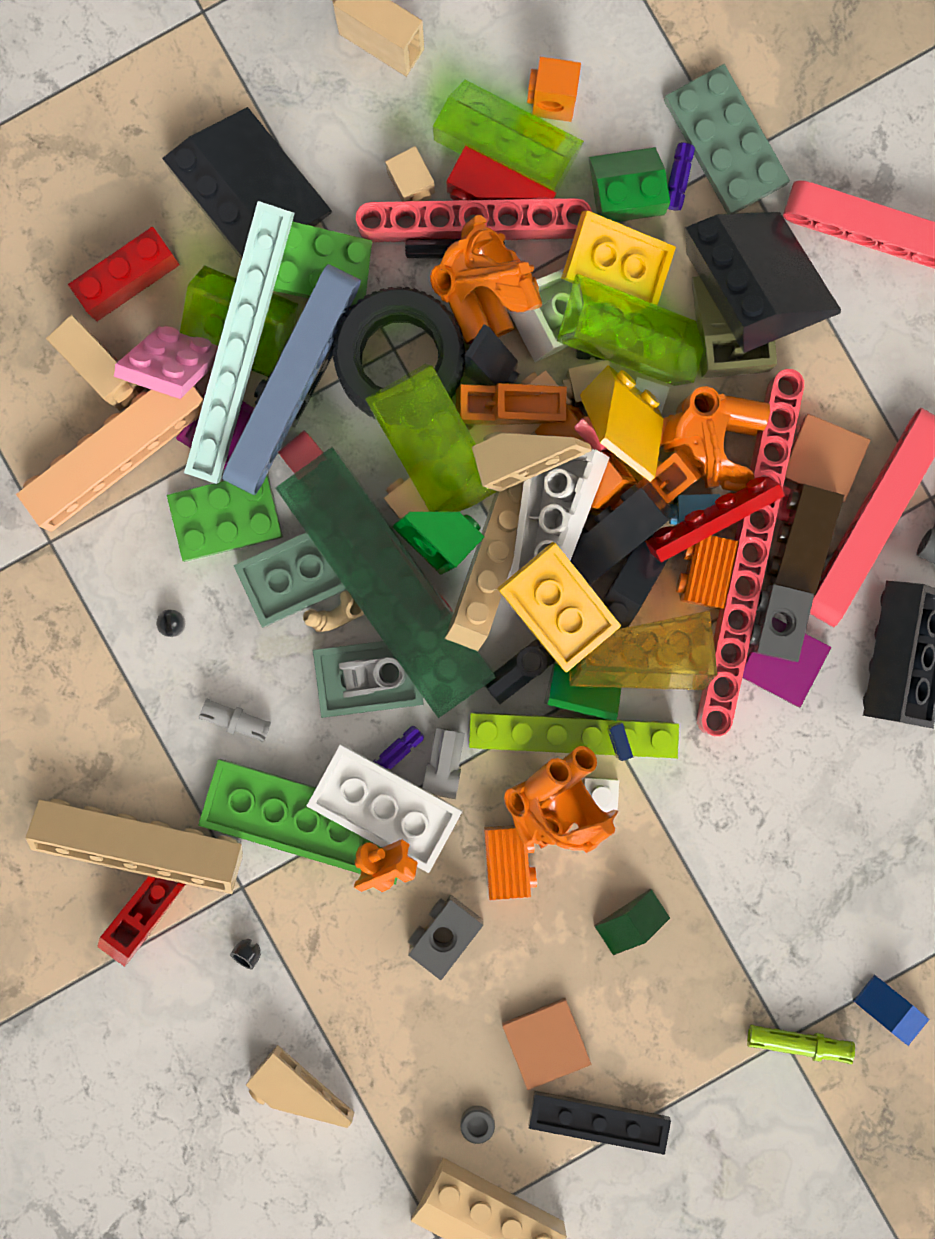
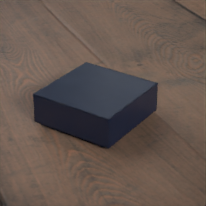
M618 722L608 725L607 730L616 758L620 761L634 758L623 723Z

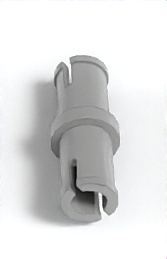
M210 699L205 700L199 715L201 720L228 728L227 732L234 734L236 731L258 739L261 742L265 741L271 725L270 721L243 713L242 708L236 707V709H232L210 701Z

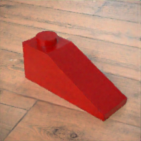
M466 145L446 181L447 193L450 194V198L453 201L555 199L557 193Z
M148 876L100 936L97 947L125 967L186 884Z

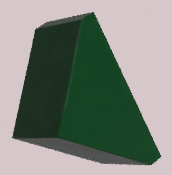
M649 889L595 924L594 927L612 955H616L645 944L670 917L653 890Z

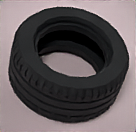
M388 287V289L383 288L380 291H373L372 294L365 295L363 299L360 298L346 312L345 317L341 319V324L338 325V331L335 334L333 343V361L343 390L359 410L376 420L403 425V423L411 424L412 422H419L421 419L425 420L427 417L433 416L435 412L438 413L447 405L448 401H451L463 377L465 349L461 329L453 314L448 311L444 304H441V301L435 299L431 294L427 295L426 292H420L415 288ZM392 323H410L422 328L434 340L438 350V361L433 373L420 386L407 391H390L376 385L365 374L362 367L363 351L368 339L379 328Z

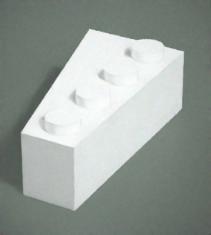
M592 449L591 452L524 481L511 576L552 542L556 543L566 557L571 560L609 461V456Z

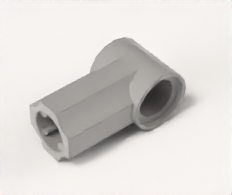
M436 728L430 763H427L424 790L435 796L456 799L461 773L459 764L465 733Z

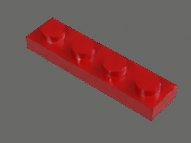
M770 477L754 478L746 484L744 489L736 493L720 496L716 499L714 505L704 510H695L687 514L684 521L673 527L666 526L657 530L653 535L654 537L645 542L650 553L660 562H663L784 497L785 494L780 483Z

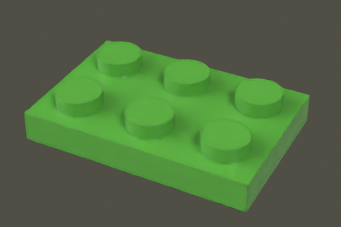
M292 222L273 291L310 298L324 268L330 264L361 280L360 287L351 306L356 304L360 298L363 299L366 295L372 240Z
M268 474L256 495H252L226 481L167 495L182 561L184 562L283 538Z

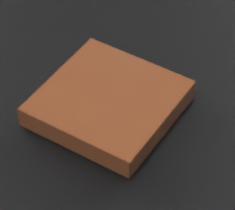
M807 414L792 446L785 480L797 485L806 484L845 495L844 503L871 440Z
M566 998L502 1023L527 1090L592 1065Z

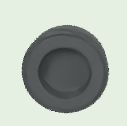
M483 1106L468 1108L461 1117L460 1127L462 1135L467 1141L474 1144L488 1141L495 1130L493 1114Z

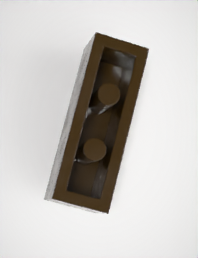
M798 484L796 490L792 489L790 491L786 508L790 509L787 523L782 522L777 535V542L781 543L777 556L773 555L768 565L767 575L771 576V583L816 595L845 495L806 484Z

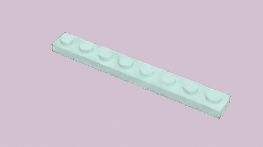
M257 202L184 471L185 474L216 484L221 480L294 212L263 202Z

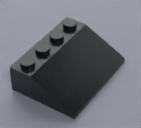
M248 107L189 136L162 158L173 176L241 260L258 201L294 212L292 222L314 227L332 213L329 206Z
M780 212L717 214L685 227L687 256L743 353L841 313V308Z

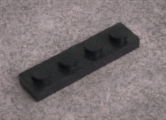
M534 1091L528 1128L665 1155L671 1119L665 1115Z

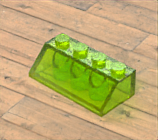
M466 79L449 95L433 125L434 141L459 154L462 153L466 145L557 193L584 143L583 140Z
M580 274L575 275L557 342L604 360H609L612 363L673 386L695 382L703 354V346L695 320Z
M425 363L365 399L429 512H459L476 505L498 492L482 486L472 446L476 445L432 365Z

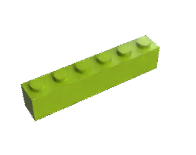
M471 712L469 748L570 753L576 747L585 746L591 749L595 755L615 756L607 728L608 725L621 722L624 725L634 757L678 759L679 724L659 721L619 719L613 721L599 718Z

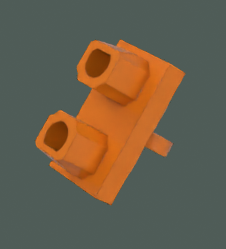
M401 839L383 848H379L371 842L358 847L355 866L361 869V875L355 881L354 888L362 892L374 887L384 892L392 887L396 877L405 883L413 880L416 875L418 862L407 855L410 844Z

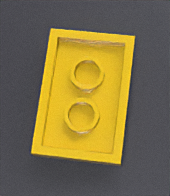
M582 211L561 279L643 311L654 313L676 246L590 211Z
M554 542L550 543L497 588L565 672H568L621 627L619 622Z

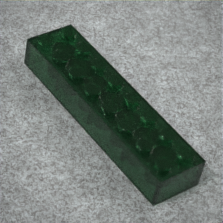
M331 447L275 487L438 718L497 677V674L479 650L476 651L445 639L453 612L338 450Z

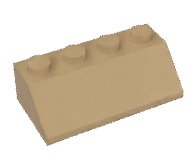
M442 1158L411 1218V1222L444 1239L567 1238L564 1221L445 1158Z

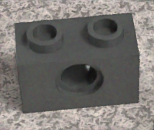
M775 584L768 585L766 591L761 590L757 610L761 611L758 624L753 625L750 644L753 645L751 652L786 661L798 662L814 594ZM776 613L783 614L787 620L786 628L782 632H777L772 627L771 621Z
M452 895L446 901L442 898L439 899L429 913V916L432 917L425 929L419 926L408 940V943L412 945L409 948L408 956L439 980L444 978L484 925L481 917ZM440 927L449 928L453 933V937L449 942L441 943L434 937L433 933Z

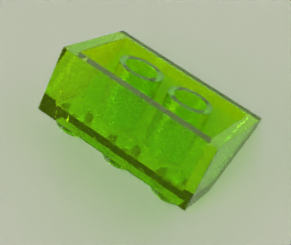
M204 265L187 286L180 333L193 338L202 337L208 339L211 344L219 346L237 278ZM272 293L252 371L267 377L273 372L293 331L298 303Z

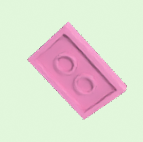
M159 326L115 364L114 377L181 399L213 367L218 346L211 344L208 339L202 337L193 338L181 334L173 327Z

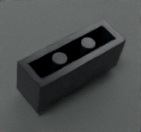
M650 482L641 488L634 484L620 496L623 503L613 510L611 506H608L594 518L598 523L589 532L585 527L582 529L570 561L590 585L676 515Z

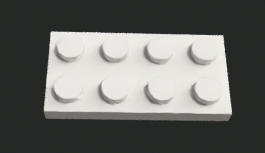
M342 744L339 745L307 804V807L382 848L403 839L410 844L407 855L418 862L417 867L427 873L433 867L462 813L461 809Z

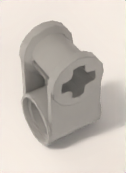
M396 657L338 663L339 669H342L346 687V691L343 692L344 698L392 689L402 685L407 678L405 663ZM387 663H393L399 669V677L393 683L385 681L382 676V669Z

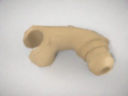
M343 591L340 594L341 604L332 611L309 609L305 611L303 621L307 626H312L316 632L336 629L363 615L366 608L362 596H357L354 599L353 593Z

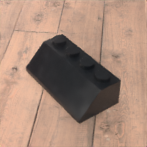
M886 580L885 590L880 598L881 613L879 624L876 626L874 633L876 640L874 653L869 662L870 676L868 688L863 697V716L934 729L935 588L919 583Z

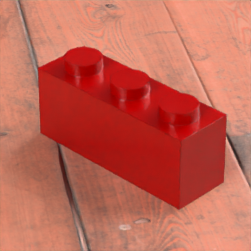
M152 226L68 283V286L85 311L98 322L180 266V264Z

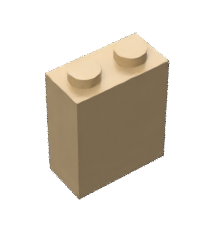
M333 0L339 35L407 77L424 51L423 21L391 0Z
M70 315L46 338L105 401L119 411L124 407L128 408L133 398L144 389L143 386L114 377L115 364L118 360L73 315Z

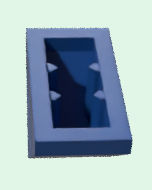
M875 974L853 1000L907 1046L910 1045L930 1020Z

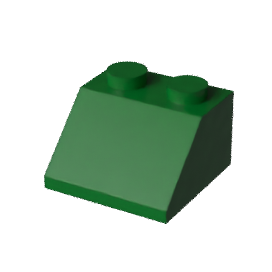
M656 147L589 157L597 215L614 222H621L666 214L670 205L665 167Z
M408 512L392 526L440 575L456 568L485 537L479 531L481 527L476 520L467 514L463 516L460 512Z
M578 662L568 672H565L558 664L553 663L544 701L545 704L617 721L623 680L614 678L616 671L596 666L593 673L581 670L582 663Z

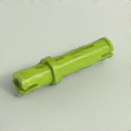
M752 1024L749 1026L750 1029H748L747 1035L748 1047L812 1057V1060L821 1062L824 1059L853 1064L855 1057V1043L853 1041L827 1038L822 1033L806 1035Z

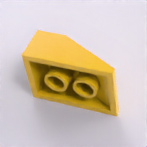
M607 365L581 392V400L599 442L651 482L656 475L664 421L658 409L660 402L647 389L643 392L635 387L636 382L627 372L622 369L616 372Z

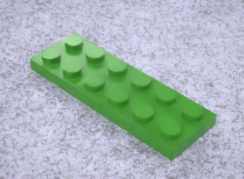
M218 759L198 826L361 874V869L355 866L356 851L361 845L371 842L307 807L317 787ZM396 877L395 880H394V884H395V885H396V883H397V879H398L397 877Z

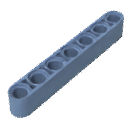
M330 264L324 268L227 463L222 477L224 481L252 495H256L335 339L338 325L341 324V319L345 317L358 292L361 283L360 279Z

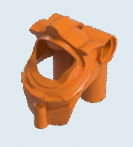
M476 215L463 226L461 240L454 242L448 247L441 264L435 266L430 275V282L434 292L441 296L443 302H449L466 345L472 344L483 324L490 327L497 337L506 335L515 328L507 309L518 313L542 307L539 286L536 278L531 274L534 271V266L529 265L528 262L521 261L513 250L506 248L503 244L505 235L503 233L497 234L491 228L486 227L485 223L487 221L482 215Z
M699 387L678 405L675 415H669L664 418L660 447H663L664 452H674L682 449L703 476L701 478L705 481V488H717L721 485L722 489L738 492L744 489L746 484L755 478V475L749 468L736 464L727 458L723 446L725 431L755 436L758 430L764 431L769 420L770 404L724 394L719 395L711 387ZM694 404L700 408L701 412L696 409Z
M579 746L563 759H551L526 781L506 790L504 795L505 804L512 814L516 831L526 846L535 843L542 849L548 845L556 844L566 850H583L588 853L615 833L613 820L618 811L613 809L609 812H604L601 810L582 782V779L597 767L596 755L588 747ZM574 823L578 825L579 828L568 832Z

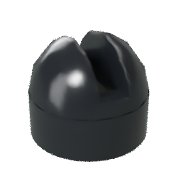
M165 610L157 618V629L164 636H178L185 628V618L176 610ZM166 615H171V632H167Z
M245 939L234 947L230 956L241 966L252 970L259 961L261 949L257 943L251 947L252 940Z

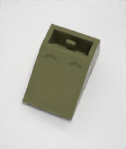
M700 276L692 277L702 378L770 372L777 365L775 340L743 353Z

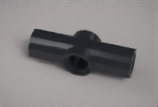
M535 639L481 682L498 704L501 705L531 680L541 675L556 661L540 641ZM527 652H534L540 658V666L533 672L525 670L522 665V658Z

